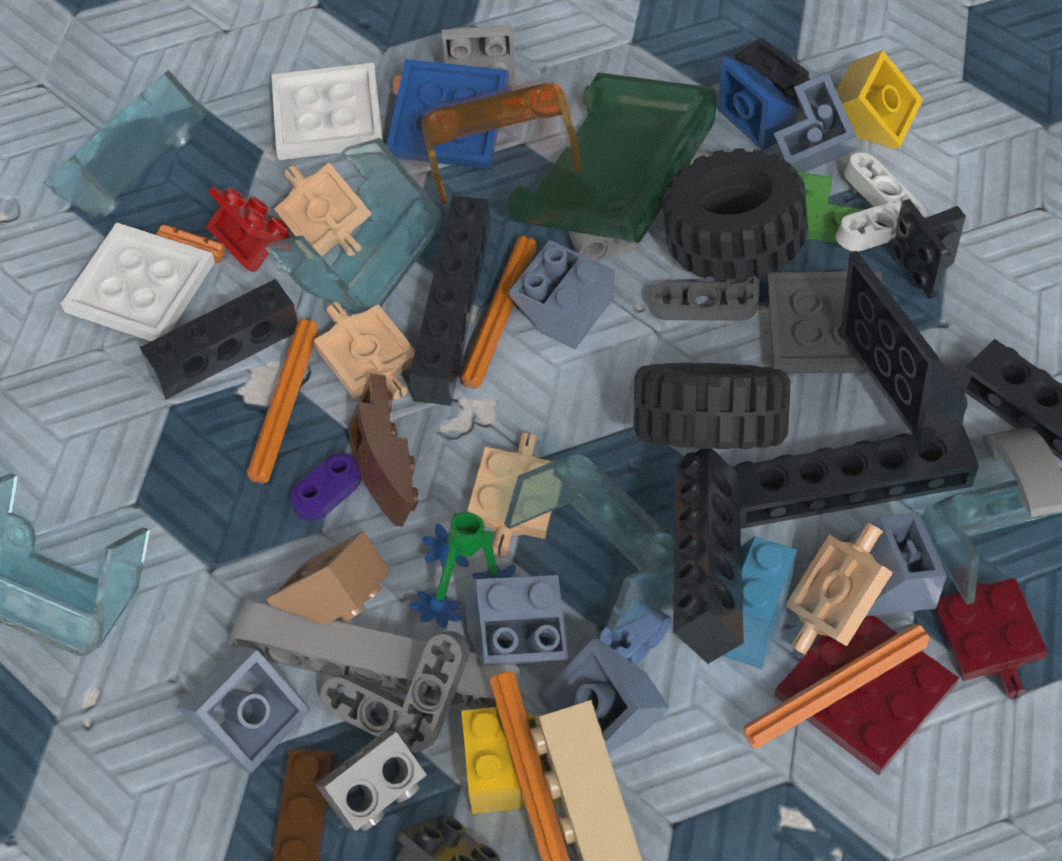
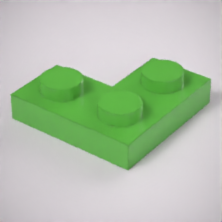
M798 172L803 178L806 190L807 239L838 243L835 234L843 217L863 211L864 209L828 204L833 177Z

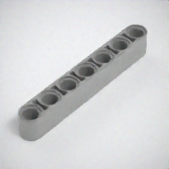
M246 602L243 604L228 644L233 649L236 646L257 649L267 661L334 677L341 674H350L376 687L408 694L425 646L428 643L335 620L325 625L257 602ZM439 646V650L444 652V659L441 666L434 669L430 667L431 670L441 672L443 664L447 660L455 658V654L451 653L450 647ZM469 652L468 661L451 705L472 710L497 707L490 685V678L501 672L512 671L518 682L521 673L520 669L514 664L482 666L478 654ZM425 681L422 688L424 698L440 701L442 695L440 686L435 681Z

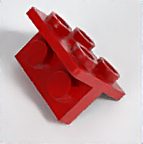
M212 186L208 193L221 206L206 228L219 242L224 244V247L246 270L257 272L276 244L291 249L297 244L288 234L289 227L281 220L271 217L267 213L269 207L260 199L254 196L247 199L232 188H228L225 191Z

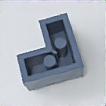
M827 72L795 86L797 101L805 120L774 133L784 163L789 162L798 172L805 173L858 150L856 134L829 73Z

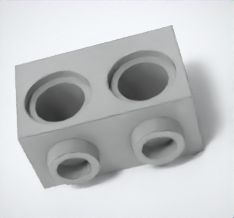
M385 730L315 785L345 828L354 831L361 828L362 831H366L384 817L382 810L395 800L397 803H401L415 794L420 788L417 782L424 778L426 773L398 733ZM394 757L399 763V774L393 781L387 782L383 777L382 768L389 758ZM360 785L364 791V801L360 807L351 810L346 801L347 793L353 786Z

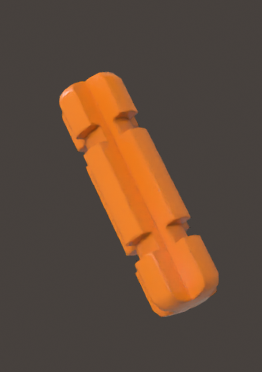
M161 225L159 231L156 232L158 236L213 253L215 263H220L225 255L224 244L212 239L206 242V237L181 229L176 232L177 228L168 225Z

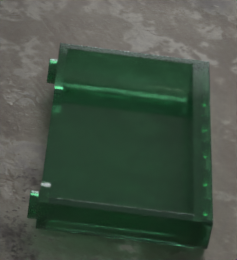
M598 72L583 92V104L587 107L588 116L534 194L530 187L518 186L509 195L507 210L514 222L639 243L662 209V196L667 184L673 175H677L681 167L685 164H690L711 130L717 113L716 91L714 87Z

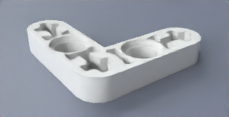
M861 152L851 155L844 171V176L873 207L843 217L835 234L837 242L843 248L850 251H863L894 241L897 230V218L899 217L901 203L904 200L911 199L922 216L926 218L927 211L925 207L876 158ZM876 222H880V223L886 225L887 227H883V226L877 224Z

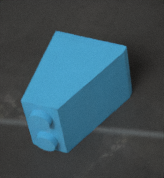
M754 536L741 546L744 644L723 655L724 657L763 669L788 600L797 549Z

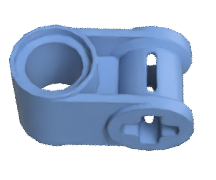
M633 595L626 601L618 615L602 631L600 641L637 666L647 653L663 639L672 619L638 595Z

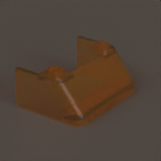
M538 79L435 104L426 109L422 116V131L441 205L448 203L435 146L447 143L452 139L538 118L560 116L574 172L582 171L577 137L565 93L555 81L551 79Z

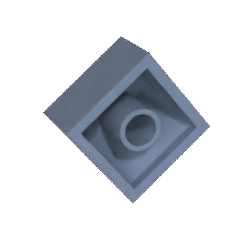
M236 646L177 706L205 739L250 774L311 711L257 649Z

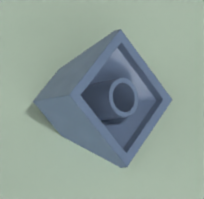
M592 639L541 693L551 712L591 700L608 753L642 735L669 708L645 671L598 639Z

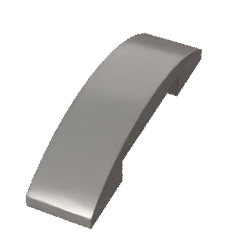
M1021 428L985 434L983 436V444L993 459H1002L1018 482V498L1031 517L1062 512V471L1051 449L1036 431L1031 428Z

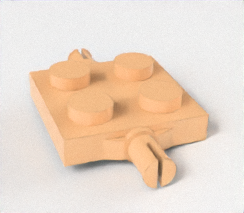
M327 163L317 173L304 178L296 166L289 167L296 177L294 178L288 170L285 171L284 176L294 188L288 197L277 205L274 210L316 261L337 244L342 246L348 256L356 255L349 244L357 252L360 251L361 246L351 233L372 215L369 209L330 163Z
M334 302V307L330 304L326 312L336 324L330 331L315 338L314 345L315 349L355 400L361 396L370 374L386 376L387 390L392 393V397L395 400H399L400 395L403 398L407 394L408 389L397 376L412 367L415 349L379 304L363 313L351 316L346 313L339 302Z
M528 433L521 434L517 452H508L489 447L484 448L467 512L478 515L482 518L484 526L496 532L492 547L494 554L497 556L501 542L503 543L500 556L508 555L512 536L527 535L541 539L546 537L563 464L533 456L537 437L532 433L528 446H526Z
M867 522L854 544L851 542H841L830 534L828 535L785 604L787 608L798 615L800 621L804 624L790 646L806 655L818 634L831 636L845 646L848 645L893 573L877 563L869 553L881 533H883L882 530Z

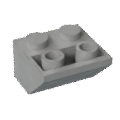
M512 25L442 30L445 63L508 70V81L515 80Z

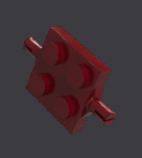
M965 564V569L963 565H960L955 569V573L963 590L957 594L939 598L937 607L934 610L963 681L981 676H1000L1007 697L1014 698L1015 693L1019 697L1025 693V688H1023L1016 671L1027 663L1045 659L1048 651L1016 578H1011L993 584L980 585L973 571L972 564Z

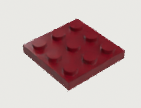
M866 616L847 646L831 636L823 635L776 687L774 696L782 702L786 701L898 633L875 616ZM921 650L806 720L880 776L956 687L959 677Z

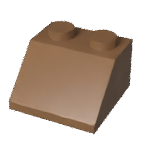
M361 531L304 562L267 598V601L272 607L325 625L340 617L345 622L365 609L363 602L371 599L382 590L380 583L391 571L365 532Z

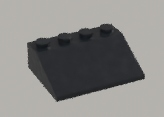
M858 251L850 252L840 332L841 337L919 444L962 428L965 410L968 406L964 391L957 386L941 359Z

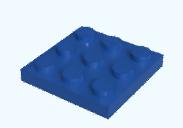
M405 59L385 149L387 157L491 169L509 80L508 70Z

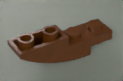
M370 374L361 394L360 402L357 403L348 424L350 445L358 470L371 496L395 526L403 527L410 511H415L418 503V489L412 485L415 466L414 456L409 455L407 438L395 437L396 426L394 422H390L393 398L392 393L387 392L386 376Z

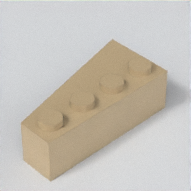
M589 700L530 719L533 727L531 735L538 755L543 756L548 771L544 773L550 796L552 800H558L563 815L558 818L563 838L566 844H573L578 861H642L592 701Z

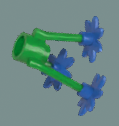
M471 512L455 513L451 520L449 533H447L442 525L436 524L435 534L437 538L424 536L421 539L425 546L432 549L425 556V561L430 563L441 558L443 570L437 592L430 596L423 591H418L417 597L419 601L409 604L412 610L422 612L420 621L423 623L429 622L435 617L437 624L445 628L448 625V620L462 621V615L455 611L460 607L461 603L459 601H448L446 592L455 563L461 567H467L469 562L466 557L472 556L481 547L484 550L488 571L487 573H473L474 580L509 578L516 571L514 564L505 567L502 571L499 569L492 547L493 533L484 531L482 518Z

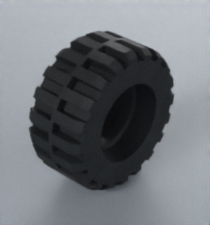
M735 148L732 152L720 150L713 152V155L708 157L700 156L694 160L693 164H685L681 167L677 175H673L663 192L662 210L669 252L683 268L689 272L693 270L694 274L704 279L710 276L718 282H726L727 279H736V282L747 281L749 277L756 276L757 279L765 277L769 271L773 269L778 271L787 264V259L792 261L800 252V248L807 239L808 219L805 183L798 174V171L789 162L784 163V160L775 154L768 156L762 150L754 149L753 152H748L744 148Z
M694 362L644 365L638 369L634 379L633 430L637 437L643 441L654 442L660 445H673V447L730 450L777 446L783 443L789 433L791 381L783 370L755 365Z

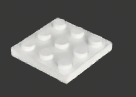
M374 63L271 74L278 160L383 148Z
M116 222L61 302L65 313L148 341H153L171 332L214 265V256L211 252Z

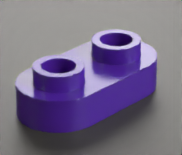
M348 454L332 455L295 485L290 498L293 510L299 518L306 521H316L325 517L359 487L362 477L354 457ZM338 469H346L341 473L335 472ZM309 493H316L312 498H305Z

